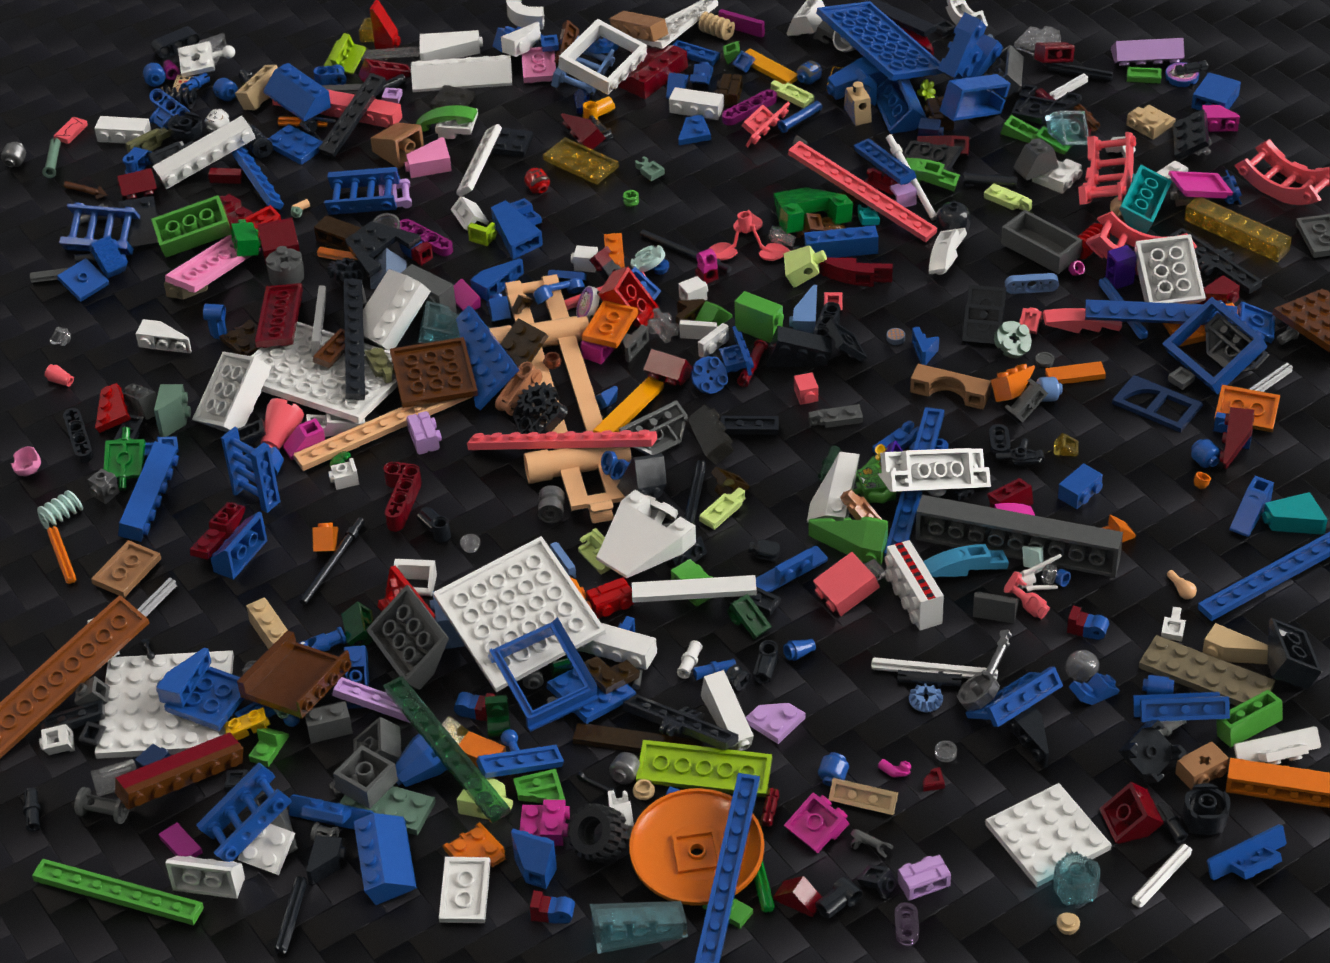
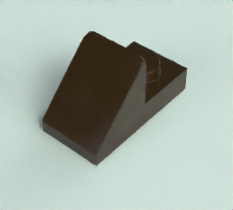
M706 300L677 301V331L680 332V320L695 321Z
M715 467L711 472L717 478L715 481L718 485L714 490L720 496L724 493L732 494L739 487L745 491L750 487L737 474Z

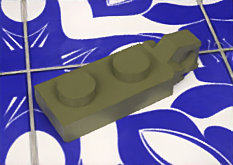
M164 127L153 129L126 142L127 152L129 153L134 147L152 151L161 146L162 140L171 137L170 132Z
M373 348L364 351V357L375 377L381 376L385 384L393 382L394 368L383 348Z

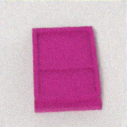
M1168 172L1172 181L1186 197L1227 198L1228 195H1233V191L1218 173Z

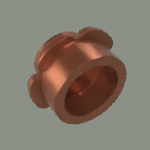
M549 352L545 355L543 364L549 369H556L561 365L562 359L558 353Z

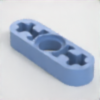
M1053 273L1012 275L1006 278L1005 287L1007 288L1006 291L1010 294L1052 292L1059 287L1058 277ZM1031 281L1037 282V283H1036L1035 285H1033V286H1028V285H1027V284H1028L1029 282H1031Z

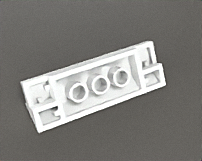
M511 55L412 62L413 92L510 86L512 85Z
M983 449L908 450L880 453L882 473L878 475L890 492L991 487L989 467H984Z

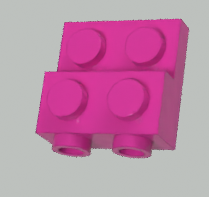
M813 792L784 826L818 854L831 838L836 840L849 823L846 820L847 814L838 807L835 810L830 806L832 803L825 796L821 795L819 797Z
M543 800V805H522L520 831H527L539 837H547L554 841L555 846H563L564 837H568L567 831H569L566 819H570V806H566V800Z

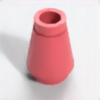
M50 364L44 374L48 381L68 387L74 381V377L57 364Z

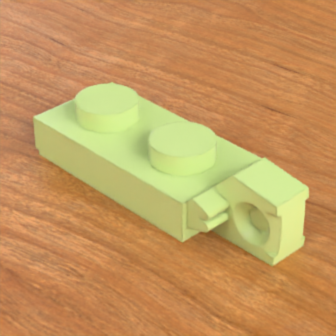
M776 80L771 82V90H774L777 96L799 107L805 108L814 101L813 94L788 82L782 84Z
M993 183L984 192L985 199L1009 209L1015 210L1019 208L1028 212L1032 209L1031 199Z
M739 487L732 494L724 493L700 514L699 521L715 530L741 507L742 502L746 499L745 490Z

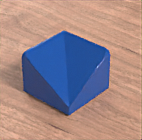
M613 386L595 396L601 410L617 401V386Z

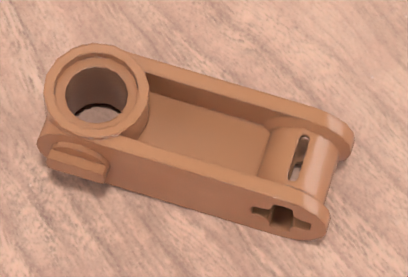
M531 362L522 363L518 367L519 371L510 379L495 402V407L498 410L506 411L507 414L513 416L514 411L511 407L515 408L518 405V395L523 394L522 390H528V385L533 387L536 382L539 384L542 381L541 370L537 369Z

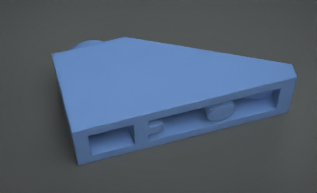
M813 285L795 306L793 316H790L789 327L814 334L816 326L817 285Z

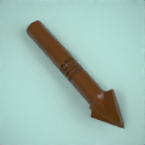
M68 181L64 183L65 188L96 195V199L108 195L101 186L96 189Z

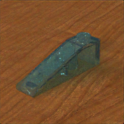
M426 301L418 342L429 343L460 338L456 320L459 315L450 311V307Z

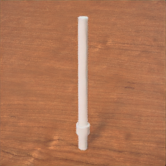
M888 135L886 140L891 147L890 150L893 156H896L899 161L910 168L902 154V148L896 143L892 135ZM916 178L911 180L932 221L935 220L936 213Z

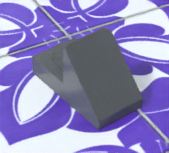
M641 325L632 335L626 333L622 339L620 346L627 362H630L649 341L647 326Z

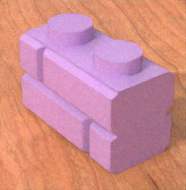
M427 411L418 413V415L407 416L408 431L417 454L420 455L428 451L439 450V441H442L440 431L435 430L437 428L435 418H431Z
M940 855L934 857L927 856L920 862L915 864L907 863L898 869L897 881L908 901L949 887L951 884V873Z

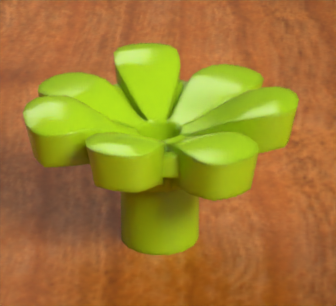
M928 79L923 80V83L920 85L921 89L917 90V94L924 96L925 101L928 98H935L933 95L936 93V90L933 88L934 82H929Z

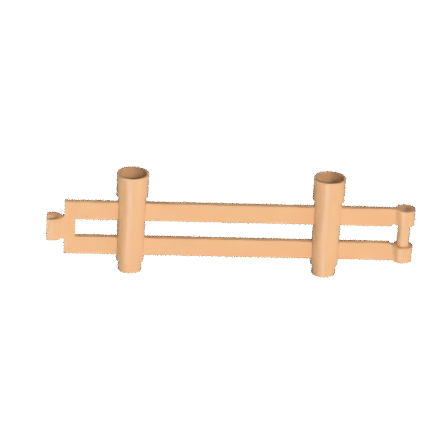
M557 274L542 276V280L521 283L520 280L506 282L505 291L511 309L518 295L526 296L525 294L534 293L537 288L543 285L559 283ZM561 290L552 291L553 296L545 301L551 320L534 323L530 307H525L520 314L513 313L514 320L516 322L519 318L549 336L531 362L542 372L543 377L539 385L545 382L546 385L551 383L552 387H554L549 368L543 364L545 355L542 348L560 346L586 431H593L603 420L578 345L584 330L589 324L587 316L569 317ZM507 325L489 328V330L501 344L512 327ZM564 419L553 430L554 432H568ZM630 447L556 448L551 451L545 449L524 453V465L528 483H539L553 480L556 477H562L572 511L588 508L592 523L613 520V503L621 502L625 496L617 487L620 480H613L611 475L604 474L601 467V458L604 452L613 451L616 453L617 459H624L629 462L632 459ZM598 470L605 493L587 496L581 473Z

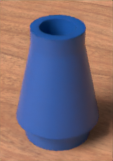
M813 639L792 640L783 646L785 657L793 661L816 650V644Z

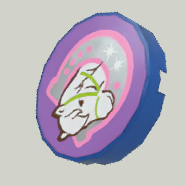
M1173 63L1166 68L1165 79H1168L1169 83L1174 86L1188 87L1189 84L1193 83L1194 85L1199 80V72L1188 74L1184 72L1183 75H1176L1175 66L1181 64L1184 66L1183 64L1187 63Z

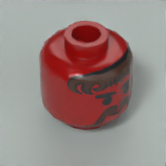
M532 168L527 171L524 181L529 190L534 194L546 192L550 185V179L544 170Z

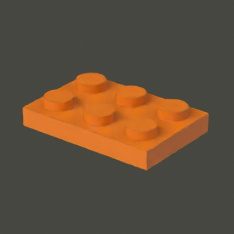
M603 300L584 330L582 341L617 349L638 315V308Z
M1222 385L1216 413L1230 414V407L1255 410L1253 429L1273 432L1280 395Z

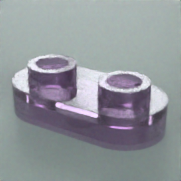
M901 903L895 908L896 939L905 946L913 945L919 939L918 910L911 903Z

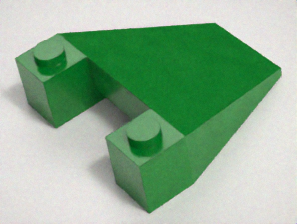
M806 187L774 193L779 225L786 233L803 231L804 214L824 211L835 225L852 221L853 202L845 194Z

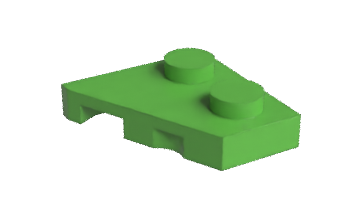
M556 769L513 778L520 801L543 804V800H565Z

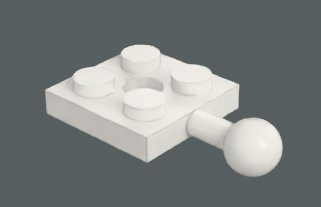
M210 41L178 48L182 77L214 71V59L223 56L230 59L234 57L235 49L227 45L220 51L212 52Z

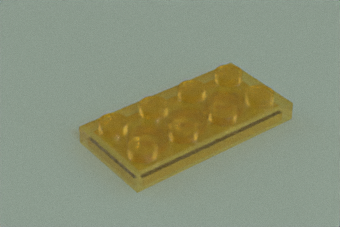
M566 137L543 154L545 161L595 184H599L619 167L618 161Z

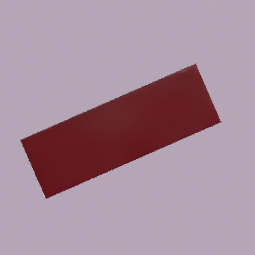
M210 168L208 173L210 183L242 184L244 178L242 169Z

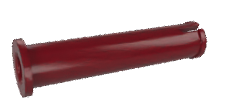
M756 340L754 342V349L750 354L754 364V368L751 369L752 375L763 353L768 350V344L763 340ZM743 368L737 379V383L742 387L744 385L747 387L752 378V375L748 376L746 368Z

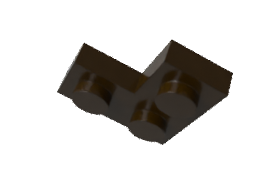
M598 656L584 662L597 687L605 694L638 679L640 671L628 660L611 668Z

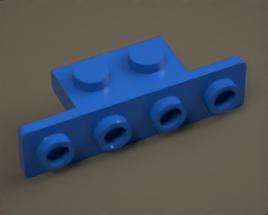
M733 326L736 345L719 349L727 373L737 372L740 369L746 368L748 376H751V369L754 368L752 357H750L742 332H738L736 326Z
M814 546L755 578L756 587L770 593L827 562L828 557L818 546Z
M296 794L290 796L292 800L289 806L290 816L355 830V820L374 813L370 810Z
M1278 824L1209 858L1207 864L1210 878L1216 880L1233 872L1244 879H1248L1282 862L1281 853L1276 850L1287 844L1283 826Z

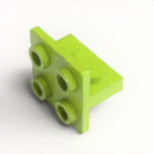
M343 33L341 39L336 41L324 66L341 65L344 67V73L353 75L366 48L365 46L354 44L350 35Z

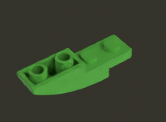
M905 158L910 168L915 171L919 184L922 180L951 191L955 190L960 175L945 170V164L927 159Z

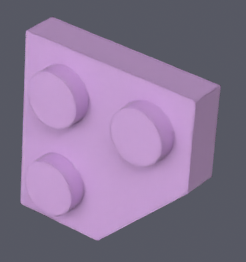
M790 703L758 705L745 718L750 727L779 744L805 719V712Z

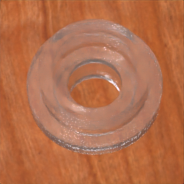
M467 534L461 538L460 545L466 552H475L479 548L480 538L474 534Z

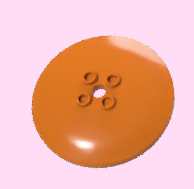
M684 789L657 799L641 813L631 831L629 850L634 871L648 889L656 895L675 903L708 905L732 796L711 789ZM754 814L751 819L735 895L747 887L754 879L763 861L764 836ZM694 849H701L703 853L700 855H694L691 853V851Z

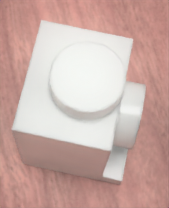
M350 458L349 462L331 466V471L328 472L330 483L334 482L336 490L359 485L357 469L353 458Z
M66 724L41 730L40 747L48 755L75 751L73 731Z

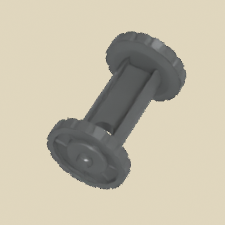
M82 787L76 796L74 806L76 815L84 816L87 811L112 815L115 823L118 824L124 823L128 816L129 809L126 808L119 798L114 800L94 796L88 787Z

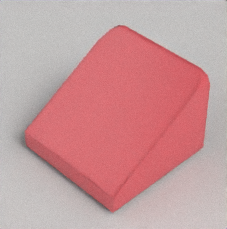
M824 292V305L828 302H835L839 304L840 311H842V292Z

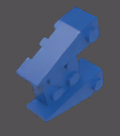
M965 12L955 27L954 33L956 35L953 42H949L947 46L950 48L945 58H942L938 70L953 77V80L982 76L995 62L997 57L1001 55L1003 46L998 40L984 34L987 26L981 19Z

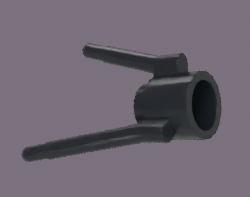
M314 116L300 122L299 125L315 138L324 141L315 132L318 128L317 121L335 123V120Z

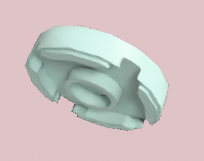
M654 245L645 247L636 253V258L631 259L630 265L632 268L635 266L640 272H646L663 261L665 252L659 245L657 247H654Z

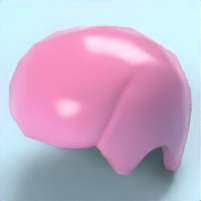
M27 446L14 453V463H11L14 472L18 476L26 477L37 472L41 465V458L34 447Z

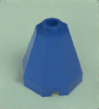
M420 734L412 738L395 763L398 777L396 783L399 786L403 783L405 787L438 776L447 770Z

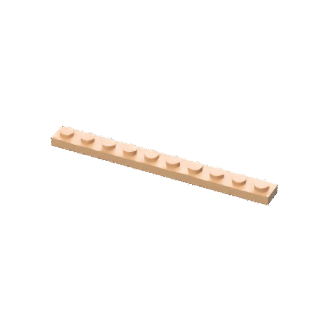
M472 397L406 408L400 407L294 453V459L300 468L305 471L332 459L342 451L348 452L407 426L406 418L409 415H418V413L427 411L431 416Z

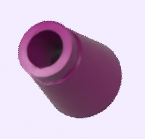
M170 60L164 61L165 77L169 80L176 79L177 75L180 74L178 66Z

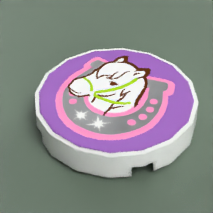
M588 286L583 290L577 304V317L587 316L588 320L591 321V315H595L599 306L600 297L597 294V288Z

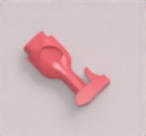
M1014 571L1004 587V592L1015 594L1021 599L1023 608L1035 618L1043 619L1050 609L1047 602L1036 593H1025L1018 587L1019 584L1026 586L1027 583L1022 580L1021 573Z

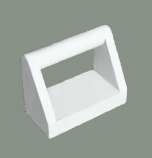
M395 559L394 566L396 565L406 579L428 580V588L413 587L420 596L433 595L437 577L435 560Z

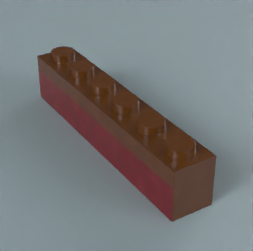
M229 732L116 777L115 794L127 809L140 806L143 803L160 798L165 794L242 764L244 748Z

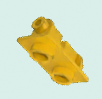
M264 707L252 710L241 717L233 718L226 722L224 726L226 734L230 732L238 741L250 735L247 729L251 728L252 732L256 733L257 729L268 728L267 726L271 725L269 718L266 717Z

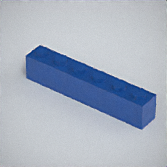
M154 441L119 522L118 536L141 542L144 535H148L150 530L149 522L154 521L156 515L155 508L160 507L162 501L161 494H165L168 486L167 480H171L173 475L172 468L178 464L177 447Z

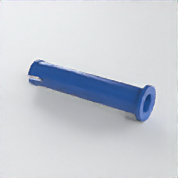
M815 101L787 119L778 121L779 130L782 133H786L791 127L821 111V103Z

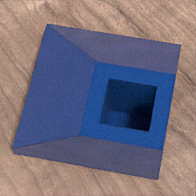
M512 829L514 859L525 882L546 889L557 870L554 841L547 837L530 834L527 831Z

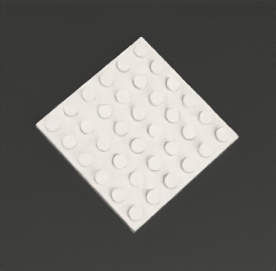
M542 536L433 592L435 600L495 692L507 687L508 684L496 663H491L489 660V649H495L547 625L557 617L576 649L606 634L605 628ZM552 635L505 657L504 660L515 680L518 681L566 654L555 635Z
M233 650L209 652L212 662L210 667L232 674ZM195 653L155 655L153 660H149L147 655L112 657L108 660L105 684L110 686L108 702L104 704L105 719L99 721V725L106 726L107 728L98 746L95 748L96 759L136 757L143 753L151 744L165 748L172 755L226 734L225 726L220 731H216L165 712L164 705L166 703H162L159 700L156 691L158 682L163 679L168 671Z

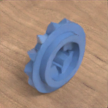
M925 683L923 686L916 685L915 689H911L909 702L918 711L931 712L937 710L942 705L943 695L941 694V689H936L934 685L927 686ZM924 694L928 695L927 701L924 699Z

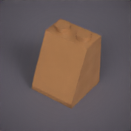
M395 123L371 137L372 151L398 169L403 167L404 162L407 161L406 154L424 146L421 125Z

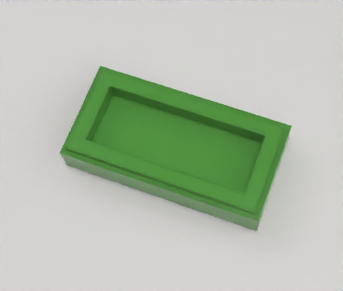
M1127 67V82L1161 83V68Z

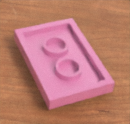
M534 47L522 54L524 83L552 81L553 73L556 70V63L554 62L555 51L542 52V47Z

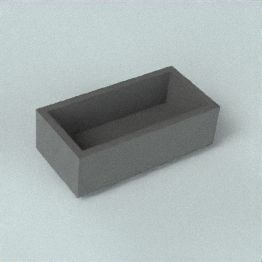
M1026 210L1002 227V245L1057 274H1060L1072 262L1081 257L1082 239Z

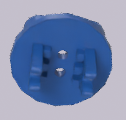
M702 357L694 363L691 369L692 383L702 393H717L728 382L726 367L718 357Z

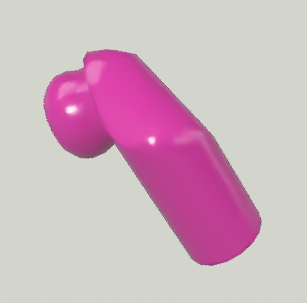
M882 759L878 764V768L890 777H906L910 774L911 764L907 761H902L900 766H894L885 759Z

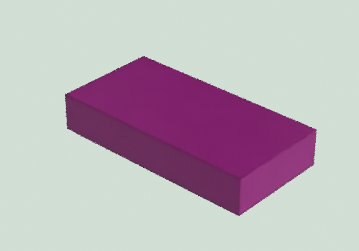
M178 823L159 833L160 840L175 856H192L196 858L202 854L201 847Z

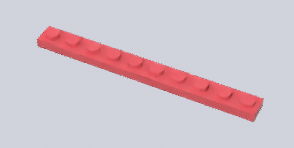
M798 141L788 150L789 156L924 242H927L937 233V227L803 142Z
M606 430L599 433H594L593 431H585L583 433H575L574 431L557 433L552 431L546 434H539L538 432L520 434L519 432H514L511 434L494 433L492 435L477 433L467 442L468 450L652 447L657 440V432L649 430L612 432Z

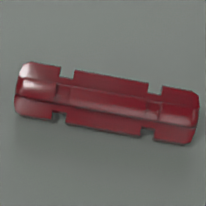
M769 788L767 791L760 819L762 826H772L779 799L778 789Z

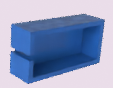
M998 74L949 80L940 112L953 121L1001 114L1005 99L992 90L1003 97H1007L1011 83Z

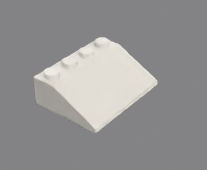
M1191 234L1136 241L1134 251L1137 255L1136 266L1144 302L1196 304L1206 300Z
M388 269L363 309L364 339L388 351L396 348L431 291L421 282Z
M223 351L192 420L224 432H229L233 427L241 428L246 426L247 420L253 412L256 400L261 394L264 382L269 376L271 366L255 357Z

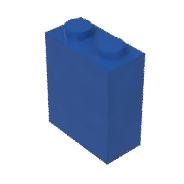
M1208 73L1193 94L1192 108L1202 110V105H1221L1229 110L1239 96L1241 81Z

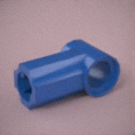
M205 304L203 318L208 321L210 335L215 339H220V335H226L227 333L225 305Z

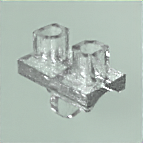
M655 308L653 310V319L648 320V332L651 334L657 333L665 343H668L672 336H678L679 325L677 323L671 324L672 318L669 313H662L659 308Z

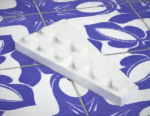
M700 0L665 18L669 34L655 42L642 39L637 40L651 47L663 49L698 22L704 11L709 13L717 7L718 1Z

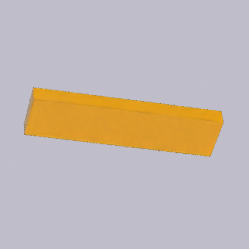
M751 48L745 51V53L755 58L751 67L782 84L787 82L792 84L798 80V74Z

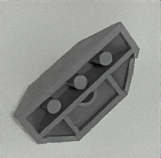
M1219 312L1205 325L1206 353L1223 368L1252 342L1248 336ZM1263 351L1241 373L1257 369L1270 355Z
M676 400L619 428L618 431H656L657 440L652 447L632 448L647 456L660 454L682 442L688 415Z

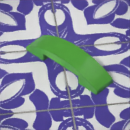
M443 106L426 112L417 120L416 124L421 125L422 132L429 131L431 124L456 120L458 125L474 121L478 111L476 108L468 106Z

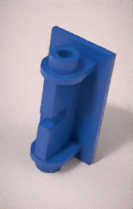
M1226 170L1227 176L1221 178L1233 191V195H1228L1227 198H1224V201L1232 204L1238 200L1242 204L1239 199L1242 196L1238 186L1234 187L1237 185L1234 175L1230 176L1228 170Z

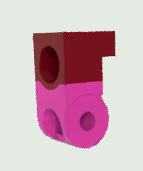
M709 248L697 253L698 264L697 269H695V275L706 282V284L717 280V257L713 249ZM709 272L712 276L706 278V275Z

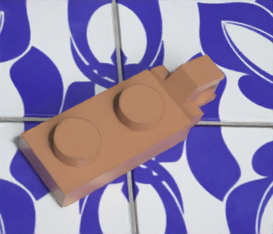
M852 489L843 492L840 496L844 505H847V509L856 520H861L862 517L881 519L863 496L859 497Z

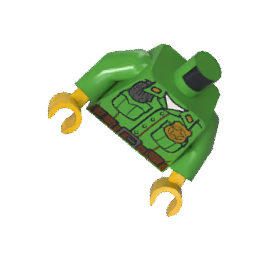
M883 444L876 446L875 452L877 455L872 456L856 473L853 492L860 494L861 497L863 496L868 503L884 504L887 501L896 500L897 492H890L878 475L882 473L880 453L886 451Z

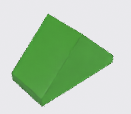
M705 301L695 321L717 322L718 327L731 319L732 314L716 304Z

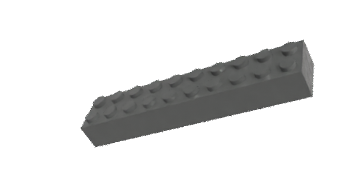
M922 495L916 512V540L956 548L986 544L988 550H1003L1006 557L1023 560V546L1043 547L1044 561L1058 554L1062 555L1060 559L1050 563L1051 566L1116 578L1120 563L1123 532Z

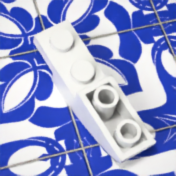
M965 228L946 230L939 233L930 257L929 274L937 273V275H941L947 272L958 256L956 252L957 247L967 235Z

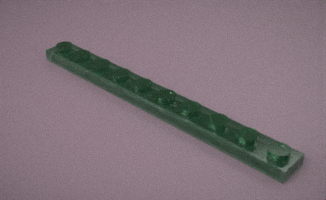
M403 676L385 684L384 690L425 739L488 820L493 823L510 814V807Z

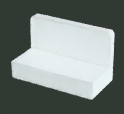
M460 196L451 208L462 227L467 231V226L470 223L475 224L477 221L486 225L489 223L478 205L465 197Z

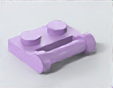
M400 179V184H392L391 195H394L397 207L410 208L412 206V200L409 196L410 181L408 179ZM378 185L379 196H384L385 185ZM398 188L402 189V198L397 196Z

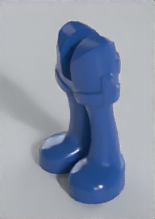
M606 451L601 458V467L604 474L611 475V479L621 480L631 460L627 462L624 459H617L615 452Z

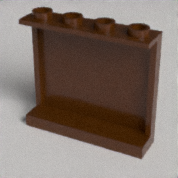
M287 630L237 681L240 696L302 719L352 667L349 651L345 650L338 657L297 643L294 632Z

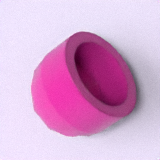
M1077 260L1069 265L1068 270L1071 275L1079 276L1084 273L1085 266L1081 261Z

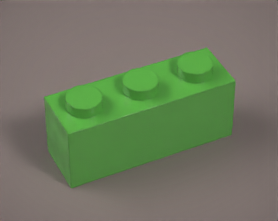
M1266 690L1230 709V719H1216L1217 737L1231 748L1234 744L1243 742L1282 721V700L1270 690Z

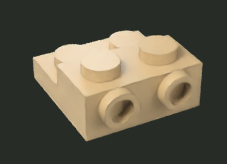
M1148 105L1145 108L1137 107L1128 113L1126 125L1151 139H1155L1171 128L1176 119Z

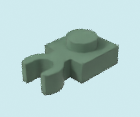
M643 156L642 162L635 161V167L650 181L665 174V169L655 161L649 163L647 157Z

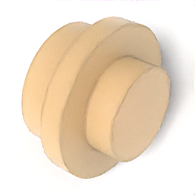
M646 779L637 781L633 787V795L639 800H648L655 793L654 785Z
M1062 913L1057 918V927L1061 933L1072 935L1079 929L1080 920L1073 913Z

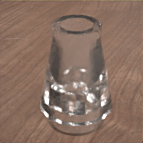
M772 226L768 234V239L772 243L791 247L796 239L795 236L786 233L779 226Z

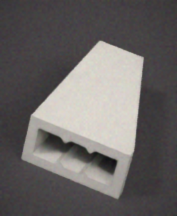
M479 30L420 34V60L459 59L479 54L480 47L483 46V38L479 37Z
M722 670L704 676L701 697L718 727L739 734L738 743L731 746L730 750H746L752 745L754 736L725 671Z

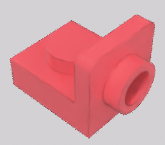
M1032 307L1028 309L1023 308L1019 323L1028 326L1029 333L1037 334L1039 323L1042 321V311Z

